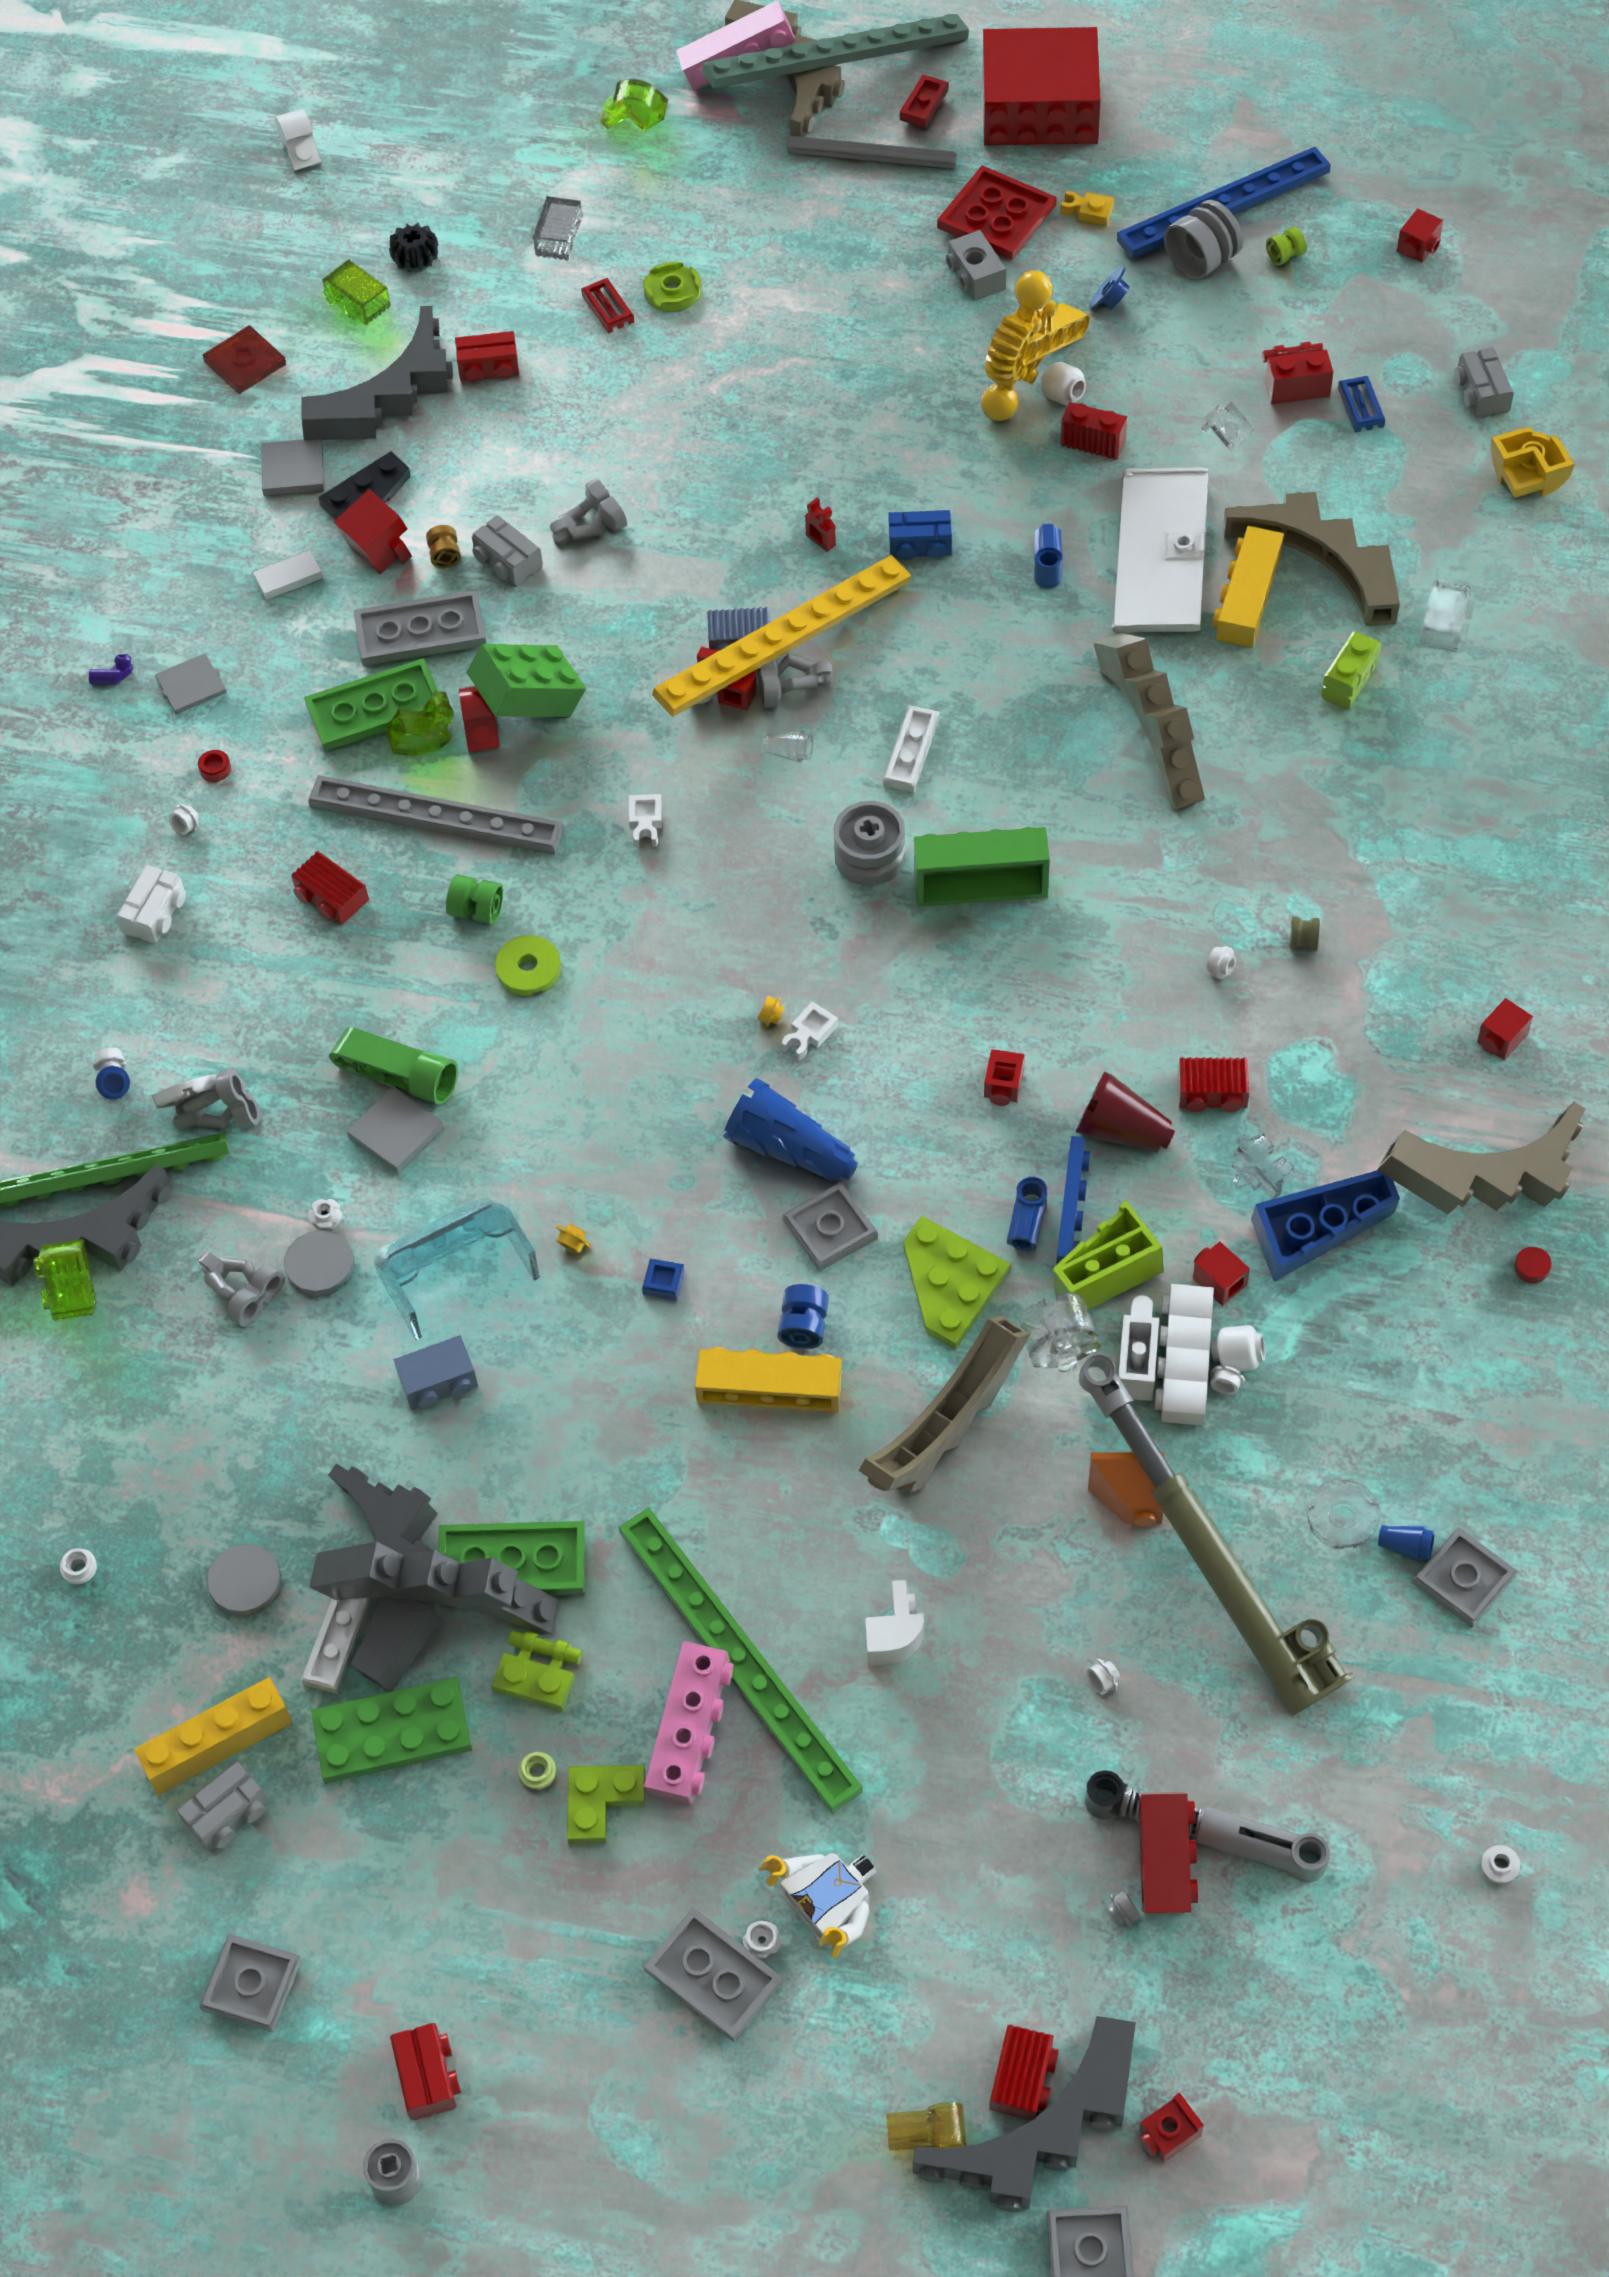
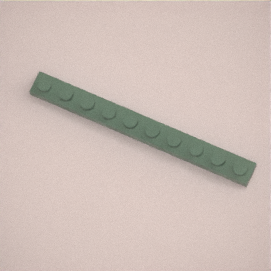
M947 14L941 17L921 19L916 22L896 24L864 32L848 33L838 37L822 38L812 42L796 43L781 48H770L755 53H744L729 58H718L713 61L703 62L702 73L712 88L715 89L968 39L969 28L958 14Z

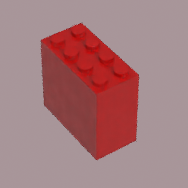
M1097 27L983 29L984 145L1098 144L1101 99Z

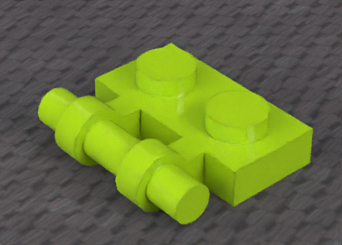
M512 1630L508 1644L521 1649L518 1656L507 1653L503 1654L491 1685L493 1692L563 1712L575 1680L574 1673L563 1670L566 1661L579 1664L583 1651L570 1647V1643L558 1640L557 1642H552L539 1638L538 1633L526 1631L524 1634ZM534 1652L552 1657L550 1665L532 1661Z

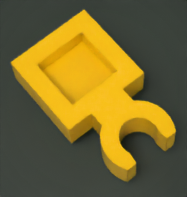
M1066 191L1065 201L1061 202L1060 213L1064 215L1079 214L1078 221L1107 226L1114 208L1115 198L1086 192L1085 197H1080L1076 192Z

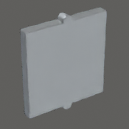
M206 653L155 674L163 690L162 696L164 699H168L175 714L226 693V689L219 678V670L213 668Z

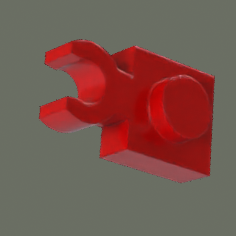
M817 497L807 505L808 513L805 515L806 536L828 552L836 546V527L830 519L832 516L831 508L827 506L823 510L820 506V499Z

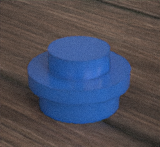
M111 1065L99 1071L95 1084L98 1092L103 1097L118 1099L127 1093L130 1079L124 1069Z

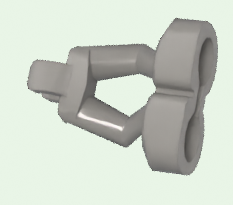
M598 478L585 484L586 499L575 508L560 515L558 520L550 524L553 540L558 545L567 542L570 538L574 540L599 536L603 521L613 532L627 526L624 511L616 500L610 496L608 490ZM591 508L597 511L593 525L576 526L575 522L584 517Z
M787 653L778 666L776 659L758 668L757 673L763 708L777 707L783 693L793 690L815 689L818 686L829 685L832 672L830 662L821 661L816 663L815 660ZM788 666L806 672L805 676L793 677L781 683L778 678Z
M232 1067L218 1073L216 1088L185 1099L183 1103L176 1106L178 1116H175L173 1121L181 1130L192 1125L196 1128L226 1129L233 1117L238 1127L244 1129L258 1125L261 1114L259 1105L249 1090H245L244 1081L237 1070ZM220 1099L228 1106L221 1117L205 1114L203 1108L210 1106Z
M208 1251L198 1259L199 1264L203 1266L205 1283L221 1298L230 1301L227 1307V1315L231 1321L241 1327L248 1326L262 1311L263 1302L268 1304L285 1283L284 1274L270 1264H264L255 1271L250 1260L229 1257L227 1255H223L218 1259ZM230 1272H243L248 1284L244 1289L236 1291L228 1286L224 1279Z

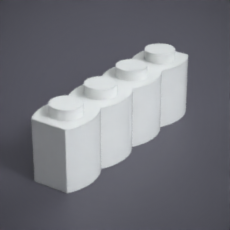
M1171 1284L1170 1295L1163 1294L1161 1315L1168 1316V1325H1161L1159 1347H1166L1165 1357H1158L1157 1378L1164 1380L1163 1389H1156L1154 1410L1161 1411V1422L1204 1426L1213 1287Z

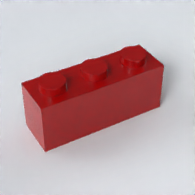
M1185 1792L1138 1793L1142 1911L1144 1913H1192L1191 1903H1198L1197 1879H1190V1864L1197 1863L1196 1840H1189V1824H1195V1802L1188 1801V1794Z

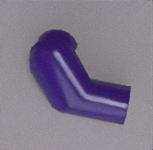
M118 654L114 659L115 665L110 669H90V685H116L133 671L134 665L131 664V657L128 654Z

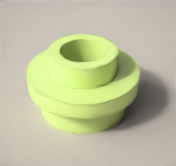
M543 1752L528 1754L519 1765L518 1773L520 1780L530 1789L539 1790L548 1787L556 1777L554 1760ZM541 1767L545 1770L543 1775L539 1777L531 1775L534 1768Z

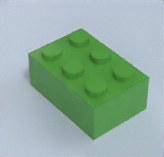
M481 644L466 672L494 716L570 717L586 691V687L578 677L577 672L571 667L562 650L557 645Z

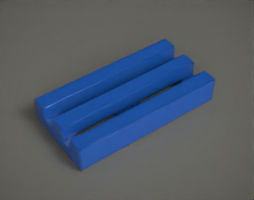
M1363 376L1339 381L1338 390L1355 433L1361 432L1362 427L1372 430L1373 425L1383 428L1385 426V417L1369 377ZM1358 385H1362L1374 415L1373 417H1370ZM1348 387H1350V389H1351V391H1352V394H1353V396H1354L1355 402H1356V404H1357V407H1358V409H1359V412H1360V414H1361L1362 419H1360V416H1359V414H1358V411H1357V409H1356L1355 403H1354V401H1353V398H1352V396H1351V393H1350Z

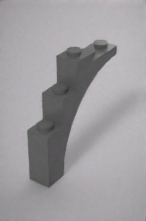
M420 306L419 323L413 339L402 355L386 370L370 380L346 390L326 395L301 397V419L304 440L376 439V426H382V416L412 415V403H418L417 393L447 392V380H453L452 361H446V349H440V340H434V336H440L439 318H433L432 306Z
M154 1165L134 1186L116 1199L90 1212L71 1218L42 1223H15L0 1220V1279L14 1286L19 1278L24 1277L29 1272L33 1261L42 1264L67 1279L74 1270L82 1266L87 1253L122 1271L128 1262H132L137 1257L142 1246L137 1231L146 1226L151 1213L159 1204L164 1203L170 1194L172 1186L166 1171Z
M335 1464L328 1476L342 1490L354 1498L362 1508L373 1531L375 1542H379L402 1555L432 1550L419 1541L438 1515L430 1506L431 1498L426 1493L416 1487L409 1491L399 1484L394 1491L380 1482L374 1487L367 1482L369 1477L357 1468L351 1466L349 1470H346L340 1465ZM377 1598L375 1612L365 1639L350 1665L388 1692L393 1691L442 1621L432 1610L435 1604L407 1599Z
M379 1542L317 1553L309 1586L334 1600L354 1598L407 1599L467 1609L519 1625L539 1635L552 1634L558 1604L557 1598L516 1578L517 1570L494 1558L459 1563L436 1550L402 1555Z
M1096 2016L1090 2045L1077 2073L1060 2096L1041 2114L1008 2135L978 2145L948 2149L915 2147L913 2173L920 2174L919 2178L934 2183H941L944 2178L958 2180L959 2185L969 2189H983V2185L991 2186L990 2202L997 2203L998 2209L1008 2212H1020L1021 2208L1029 2209L1036 2161L1044 2162V2167L1051 2170L1065 2171L1068 2169V2166L1076 2168L1082 2120L1090 2121L1092 2127L1103 2130H1112L1114 2126L1122 2127L1136 2022Z

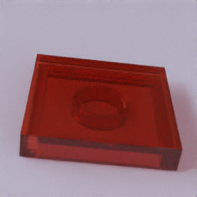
M250 325L202 354L204 362L238 394H241L286 365L285 357Z

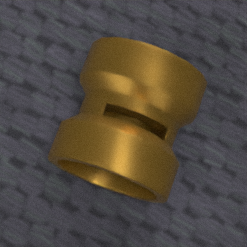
M449 525L432 527L426 534L427 544L430 548L431 563L435 567L443 569L455 566L461 559L460 549L457 545L456 530Z

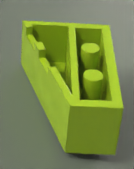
M1127 1200L1119 1206V1211L1109 1221L1106 1222L1104 1220L1097 1226V1232L1086 1242L1081 1241L1053 1268L1055 1294L1073 1318L1164 1272L1163 1248Z

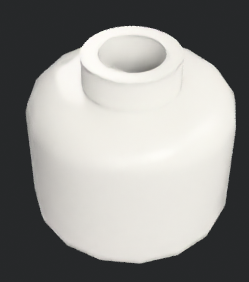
M1055 362L1042 373L1041 391L1044 397L1051 401L1068 405L1069 402L1075 403L1081 399L1085 393V377L1083 372L1077 367L1064 362Z
M1251 1325L1222 1328L1218 1333L1217 1341L1211 1342L1213 1361L1220 1362V1365L1223 1367L1236 1368L1240 1372L1256 1370L1259 1367L1260 1361H1265L1263 1334L1257 1333Z

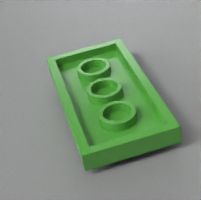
M424 658L304 697L306 707L324 751L445 712L444 704Z
M584 1521L439 1525L438 1552L459 1563L494 1558L517 1570L516 1578L549 1595L585 1594L586 1526Z
M458 1676L311 1709L321 1773L325 1784L472 1751Z

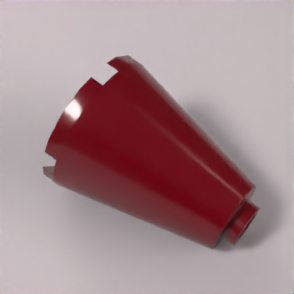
M1104 1072L1082 1115L1076 1133L1085 1137L1157 1153L1160 1147L1168 1148L1175 1130L1170 1129L1171 1120L1115 1076Z

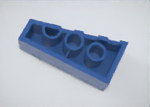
M1376 1170L1255 1204L1251 1222L1273 1281L1279 1280L1393 1215L1400 1200L1394 1181Z

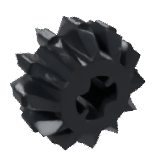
M419 222L414 226H409L406 223L405 228H396L395 234L390 235V257L396 262L398 268L406 267L409 272L413 268H418L421 271L423 266L432 267V261L438 259V240L429 226L421 227Z

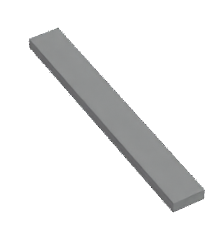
M320 775L317 776L308 799L309 807L554 855L564 831V824L559 821Z

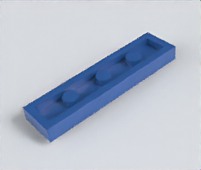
M1071 1136L1056 1265L1080 1243V1241L1074 1240L1075 1231H1082L1084 1211L1077 1210L1078 1201H1085L1087 1181L1081 1180L1082 1171H1089L1091 1152L1084 1150L1085 1137Z

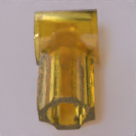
M938 2103L928 2107V2110L886 2113L889 2151L915 2149V2147L948 2149L967 2146L964 2108L960 2103Z

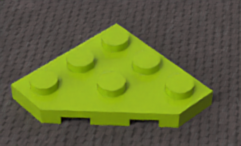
M921 1216L903 1241V1248L911 1271L917 1301L923 1316L925 1331L932 1337L957 1349L1011 1271V1263Z

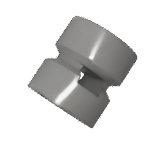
M384 2139L374 2144L366 2153L363 2161V2173L374 2195L381 2202L389 2205H402L410 2201L418 2193L422 2183V2172L411 2149L404 2142L396 2139Z

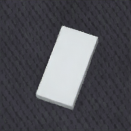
M310 550L253 572L255 581L265 600L323 578L322 571Z

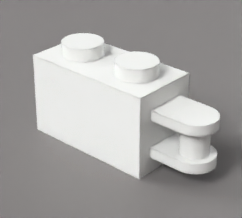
M1144 1295L1135 1297L1131 1305V1314L1123 1316L1118 1377L1132 1399L1152 1401L1159 1318L1152 1317L1153 1302Z

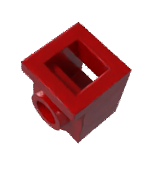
M991 1049L984 1082V1098H990V1101L998 1106H1006L1010 1101L1018 1102L1022 1077L1024 1075L1025 1054Z
M1179 2092L1171 2101L1141 2121L1139 2140L1152 2157L1157 2154L1161 2161L1165 2163L1201 2137L1204 2124ZM1166 2121H1171L1176 2130L1168 2133L1162 2129L1161 2125Z

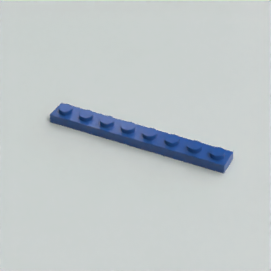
M1314 146L1117 232V242L1130 258L1134 259L1164 246V232L1168 226L1181 217L1187 216L1192 209L1197 208L1204 201L1210 199L1218 201L1234 215L1330 173L1331 164Z

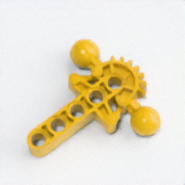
M1026 271L1018 278L1014 286V295L1020 304L1019 308L1014 314L1002 318L1001 324L996 328L995 335L991 338L992 342L987 348L988 355L985 358L987 362L985 371L987 372V377L991 378L996 384L990 385L981 396V407L984 414L994 421L1009 420L1017 411L1019 398L1015 389H1013L1015 382L1023 380L1033 384L1038 375L1036 368L1044 357L1081 339L1090 323L1089 314L1066 303L1058 304L1050 300L1053 295V285L1050 278L1041 271Z

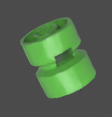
M456 874L450 883L447 893V915L461 919H467L472 916L475 922L494 925L499 917L503 903V885L488 880H482L478 884L474 877Z

